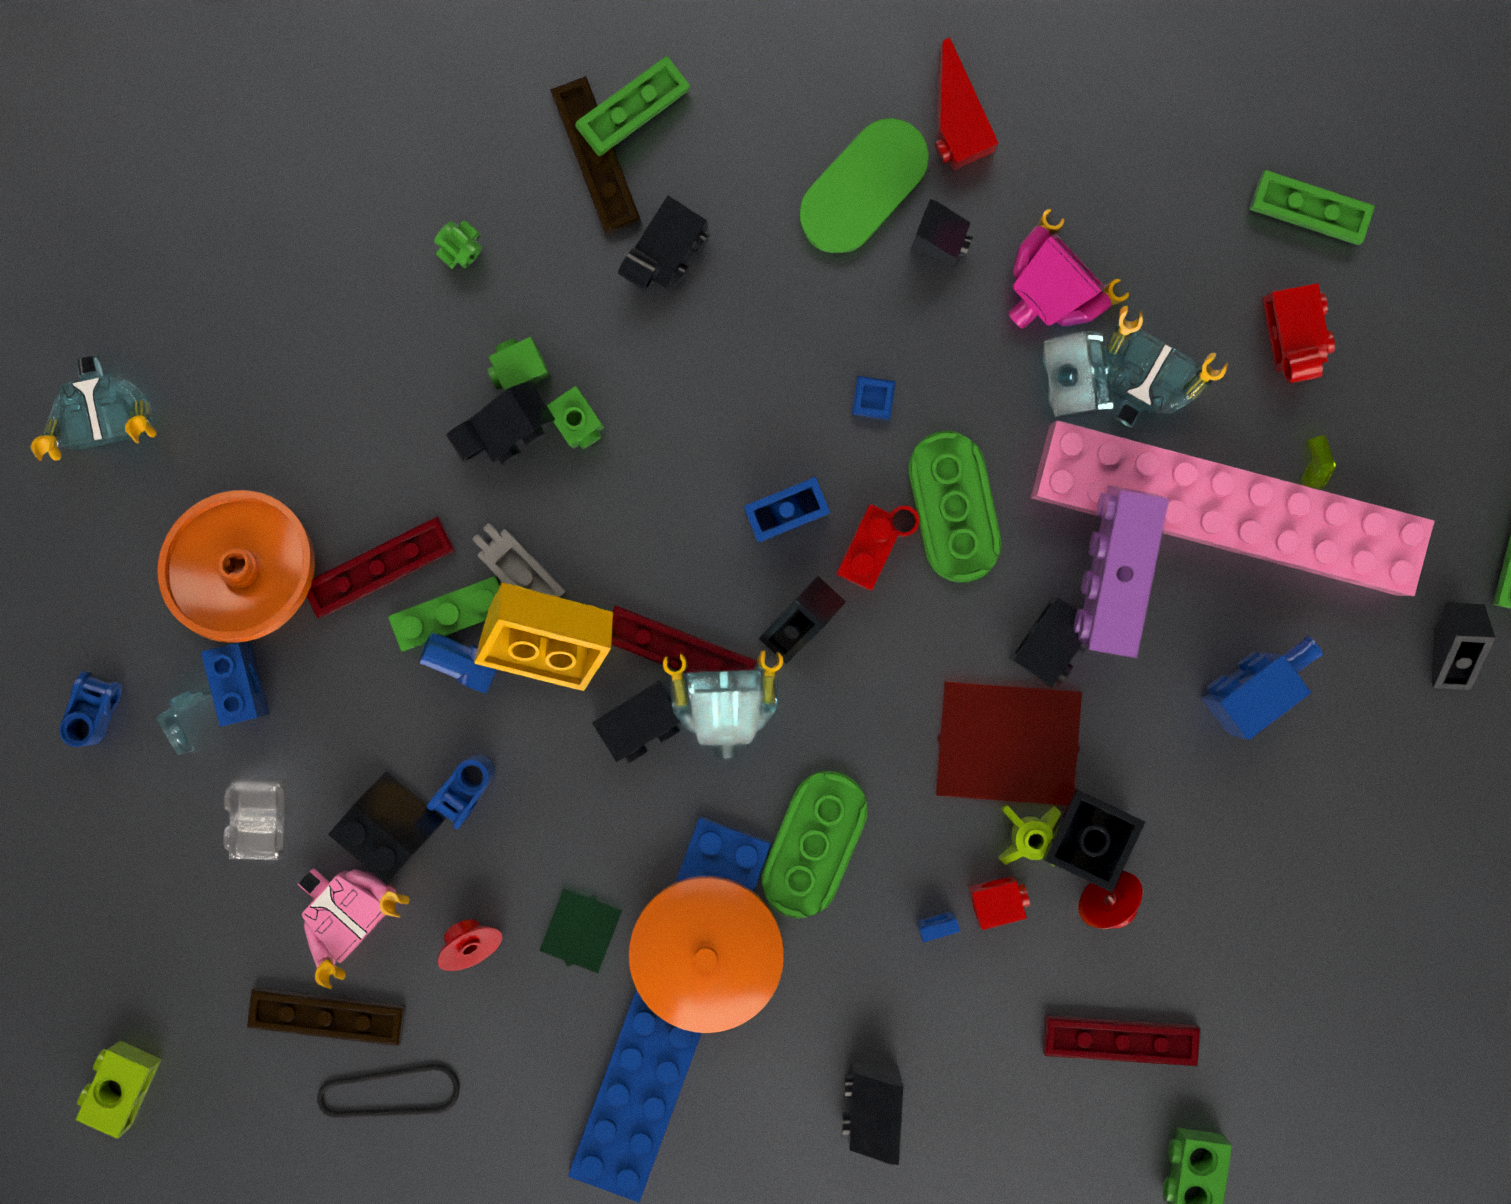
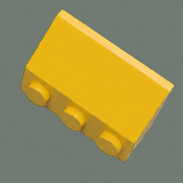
M502 582L490 604L474 664L585 691L611 649L613 612L597 608L593 605L574 602L555 595H548Z

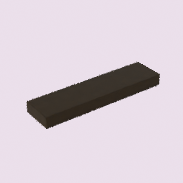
M584 76L550 89L605 235L640 223V216L614 148L612 147L599 157L575 127L576 121L597 107L587 77Z
M255 987L251 990L247 1028L399 1046L402 1040L406 1005Z

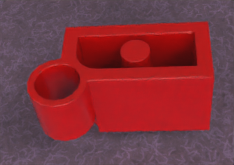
M1319 283L1273 291L1264 296L1262 299L1276 373L1283 371L1287 383L1321 378L1323 363L1328 362L1327 354L1334 353L1335 340L1333 333L1327 330L1325 315L1328 313V302L1325 294L1320 292Z
M869 504L835 575L872 591L897 537L909 536L917 530L920 520L916 510L904 505L895 508L889 513ZM903 510L911 514L913 526L908 532H900L894 527L893 517L896 512Z

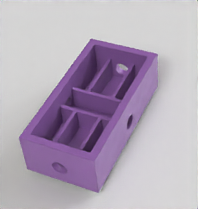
M1109 485L1107 493L1100 494L1097 505V516L1102 517L1099 533L1093 532L1089 545V555L1094 556L1091 571H1085L1081 586V593L1086 594L1084 609L1077 610L1074 620V632L1079 633L1078 639L1089 650L1137 658L1169 498L1154 493Z

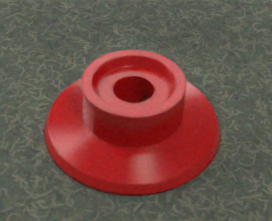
M1122 871L1113 892L1090 883L1084 889L1079 899L1078 911L1081 919L1087 925L1099 929H1116L1128 925L1135 918L1142 901L1143 888L1140 880L1134 874Z
M475 919L456 923L444 934L443 939L446 944L439 952L438 966L446 971H458L480 963L492 955L500 946L502 933L491 926H480L479 922Z

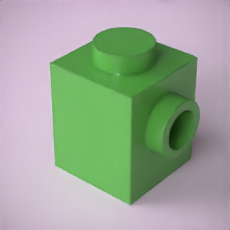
M531 337L517 342L515 338L507 340L495 347L496 353L488 356L493 366L488 368L487 371L497 390L503 387L505 391L507 388L529 380L534 385L551 377L538 346Z
M574 386L547 405L556 419L553 422L573 449L578 445L585 449L601 438L599 431L605 427L577 386Z

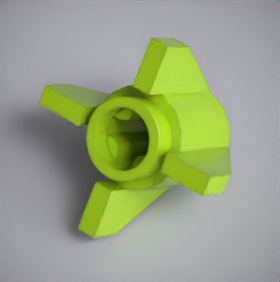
M1005 804L1000 809L1014 823L1011 830L1013 845L1008 847L998 858L1005 865L1021 857H1026L1030 860L1042 859L1054 835L1052 830L1062 813L1053 806L1040 819L1031 816L1020 819ZM1037 834L1036 836L1039 840L1033 845L1029 842V838L1031 835Z

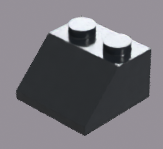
M386 771L353 804L328 835L388 885L398 877L445 819L435 810L430 811L426 808L428 804L390 772Z
M1075 788L1042 860L1113 892L1145 821Z
M852 1063V1075H845L844 1099H850L849 1113H842L841 1137H848L850 1151L891 1165H899L904 1086L898 1066Z

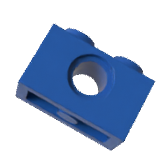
M816 477L743 506L758 544L830 514Z
M251 641L233 643L201 651L220 727L270 715Z

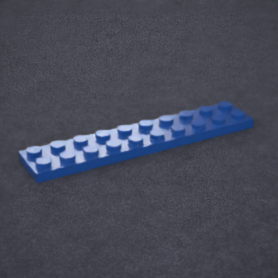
M699 816L676 882L690 877L716 876L738 882L754 892L771 842ZM637 989L568 1177L640 1203L702 1033L683 1030L661 1019L646 1005Z

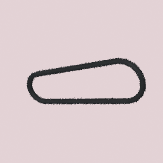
M427 1065L327 1082L318 1092L317 1103L319 1109L325 1115L332 1118L438 1114L447 1111L455 1104L459 1097L460 1086L457 1077L450 1069L442 1065ZM432 1070L447 1074L454 1086L451 1100L446 1105L438 1108L332 1112L325 1107L323 1102L325 1091L333 1086Z

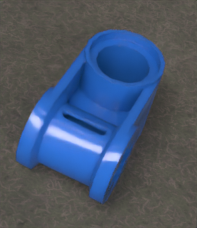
M85 670L77 676L59 727L60 737L64 743L73 747H83L98 744L103 740L113 712L122 695L123 686L121 683L114 681L110 684L93 678L92 673ZM82 719L89 725V734L85 739L81 738L77 731V726Z
M474 755L467 758L457 766L426 808L430 811L436 809L453 822V827L456 830H459L493 781L495 776L493 763L483 755ZM469 765H475L482 770V783H473L468 779L466 770Z

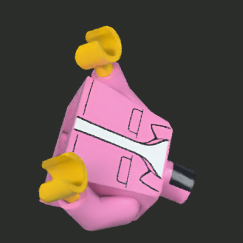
M313 868L298 885L314 899L301 915L305 920L304 931L317 967L315 972L316 982L321 986L332 989V985L329 982L331 974L335 978L343 980L346 973L342 968L335 966L336 961L339 963L344 961L385 915L399 918L401 915L396 911V903L408 905L409 897L396 893L395 888L390 883L387 885L370 871L358 869L351 871L343 870L329 882L321 873Z

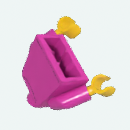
M1052 209L1044 211L1038 226L1029 233L1018 248L1013 268L1016 282L1012 287L1022 299L1008 314L1022 329L1037 316L1048 326L1055 322L1063 327L1088 323L1108 310L1111 305H1116L1129 297V292L1117 297L1113 293V286L1121 280L1115 279L1104 285L1057 235L1064 224V218L1056 226L1048 224L1046 219Z

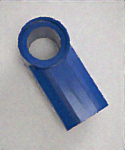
M431 632L427 638L419 659L420 664L455 677L457 682L482 693H488L497 669L474 664L478 646L471 644L469 647L434 632Z

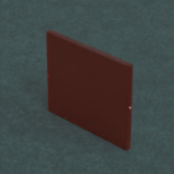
M944 681L941 731L937 738L940 744L936 796L1067 806L1075 790L1077 753L1080 751L1078 740L1082 692Z

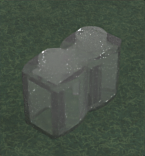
M278 780L232 781L231 788H227L224 797L225 810L230 811L231 819L230 826L225 828L223 835V845L226 850H229V858L277 860L282 858L285 849L286 782Z

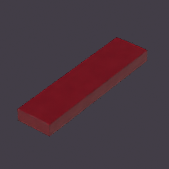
M436 516L313 578L306 597L317 619H321L455 552L456 549L440 517Z
M617 605L614 606L612 611L611 645L662 665L665 657L668 656L669 668L677 671L682 667L681 653L687 660V667L683 673L719 687L718 672H729L728 691L744 696L757 660Z
M1045 1015L1043 1054L1049 1057L1198 1067L1200 1027L1198 1025Z

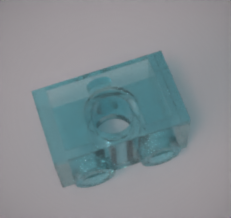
M1083 331L1043 340L1044 352L1042 361L1045 370L1048 372L1050 385L1048 401L1053 409L1054 417H1073L1113 409L1102 332ZM1074 367L1078 371V379L1075 384L1071 378Z

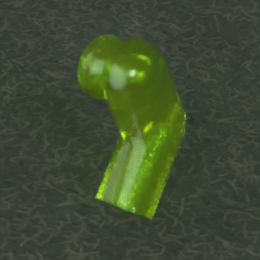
M1326 434L1307 440L1312 460L1302 475L1303 486L1321 490L1335 471L1336 464Z

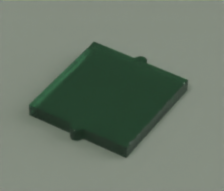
M563 888L540 951L564 960L567 966L575 964L599 973L622 910L598 901L595 895L587 897Z

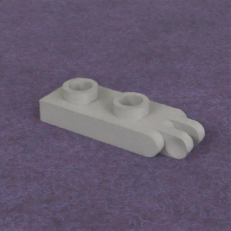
M488 523L483 529L493 539L490 543L478 533L472 538L482 549L477 556L503 583L518 585L529 590L555 595L560 598L567 592L507 529H503L499 533Z

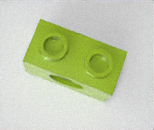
M121 1040L109 1049L104 1048L93 1065V1070L97 1073L92 1084L88 1083L78 1098L77 1105L81 1106L76 1121L116 1139L121 1137L131 1128L161 1062V1058ZM110 1080L120 1085L121 1095L115 1094L110 1089Z

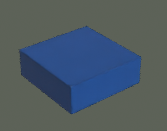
M857 376L852 415L890 420L896 381Z
M951 911L917 922L923 943L960 932L957 918Z

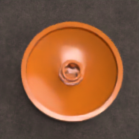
M247 490L218 493L201 500L189 508L178 518L168 532L158 559L157 574L160 592L173 616L196 634L218 642L239 643L251 641L270 634L281 627L300 608L313 580L315 567L314 549L309 533L303 523L279 500L263 493Z
M690 877L661 890L642 910L630 940V972L642 1000L664 1021L692 1032H721L742 1025L753 1018L766 1006L773 996L783 970V940L779 925L772 911L752 890L738 882L722 877Z

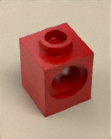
M1012 875L968 887L977 924L981 930L1027 919L1024 908L1030 906L1026 887L1024 884L1018 885Z

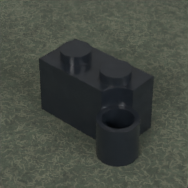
M667 196L636 246L630 250L618 270V275L643 291L651 283H654L666 292H668L672 284L678 287L689 270V267L685 265L693 252L699 254L710 237V234L706 232L708 229L707 220L670 196Z
M531 380L507 388L469 420L450 430L446 436L463 462L472 459L485 450L493 463L499 461L501 465H505L521 455L519 447L523 444L530 446L546 435L543 429L556 419Z

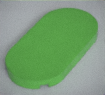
M894 118L881 119L865 127L805 193L800 206V221L803 233L808 241L819 250L828 253H847L861 247L923 179L928 166L929 153L922 134L910 123Z
M955 431L933 433L924 438L915 447L908 464V476L915 509L919 515V528L924 552L930 566L943 578L954 582L975 581L985 576L995 565L1002 547L984 456L980 448L968 437L963 436V434Z
M820 771L805 778L794 792L763 866L761 878L767 900L776 911L787 917L800 919L815 915L829 906L837 892L864 828L868 813L866 798L861 787L848 775L838 771Z

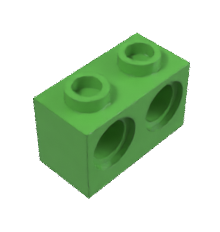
M1177 1128L1176 1140L1171 1139L1168 1150L1169 1162L1172 1163L1171 1175L1165 1178L1163 1184V1199L1167 1201V1204H1224L1232 1145L1223 1134ZM1198 1148L1206 1149L1205 1156L1201 1160L1196 1162L1190 1161V1156L1194 1150ZM1193 1186L1200 1187V1192L1195 1198H1184L1189 1188Z

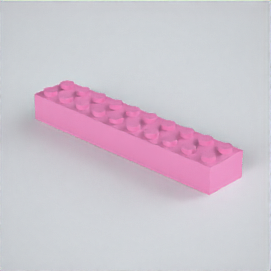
M1058 420L1049 426L1030 497L1035 500L1097 516L1100 494L1107 493L1108 485L1154 493L1169 498L1163 534L1397 596H1415L1435 522L1427 518Z

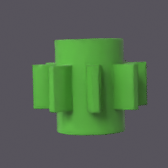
M463 220L460 225H457L454 221H449L435 237L434 243L440 247L435 254L451 269L457 263L466 268L478 257L483 248L477 242L481 234L466 220Z

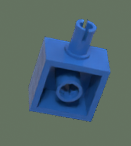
M1306 636L1304 640L1284 655L1252 652L1237 664L1240 669L1231 676L1227 677L1224 674L1207 686L1209 692L1201 699L1229 735L1250 740L1312 693L1297 673L1317 658L1323 656V652L1310 636Z

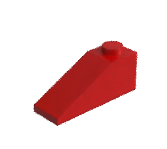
M949 37L942 41L939 50L938 141L935 142V148L942 163L948 162L952 171H955L995 152L999 142Z

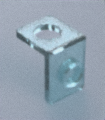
M210 689L199 691L194 695L190 691L182 693L169 701L172 708L156 716L158 723L178 755L188 753L194 750L175 716L210 697Z

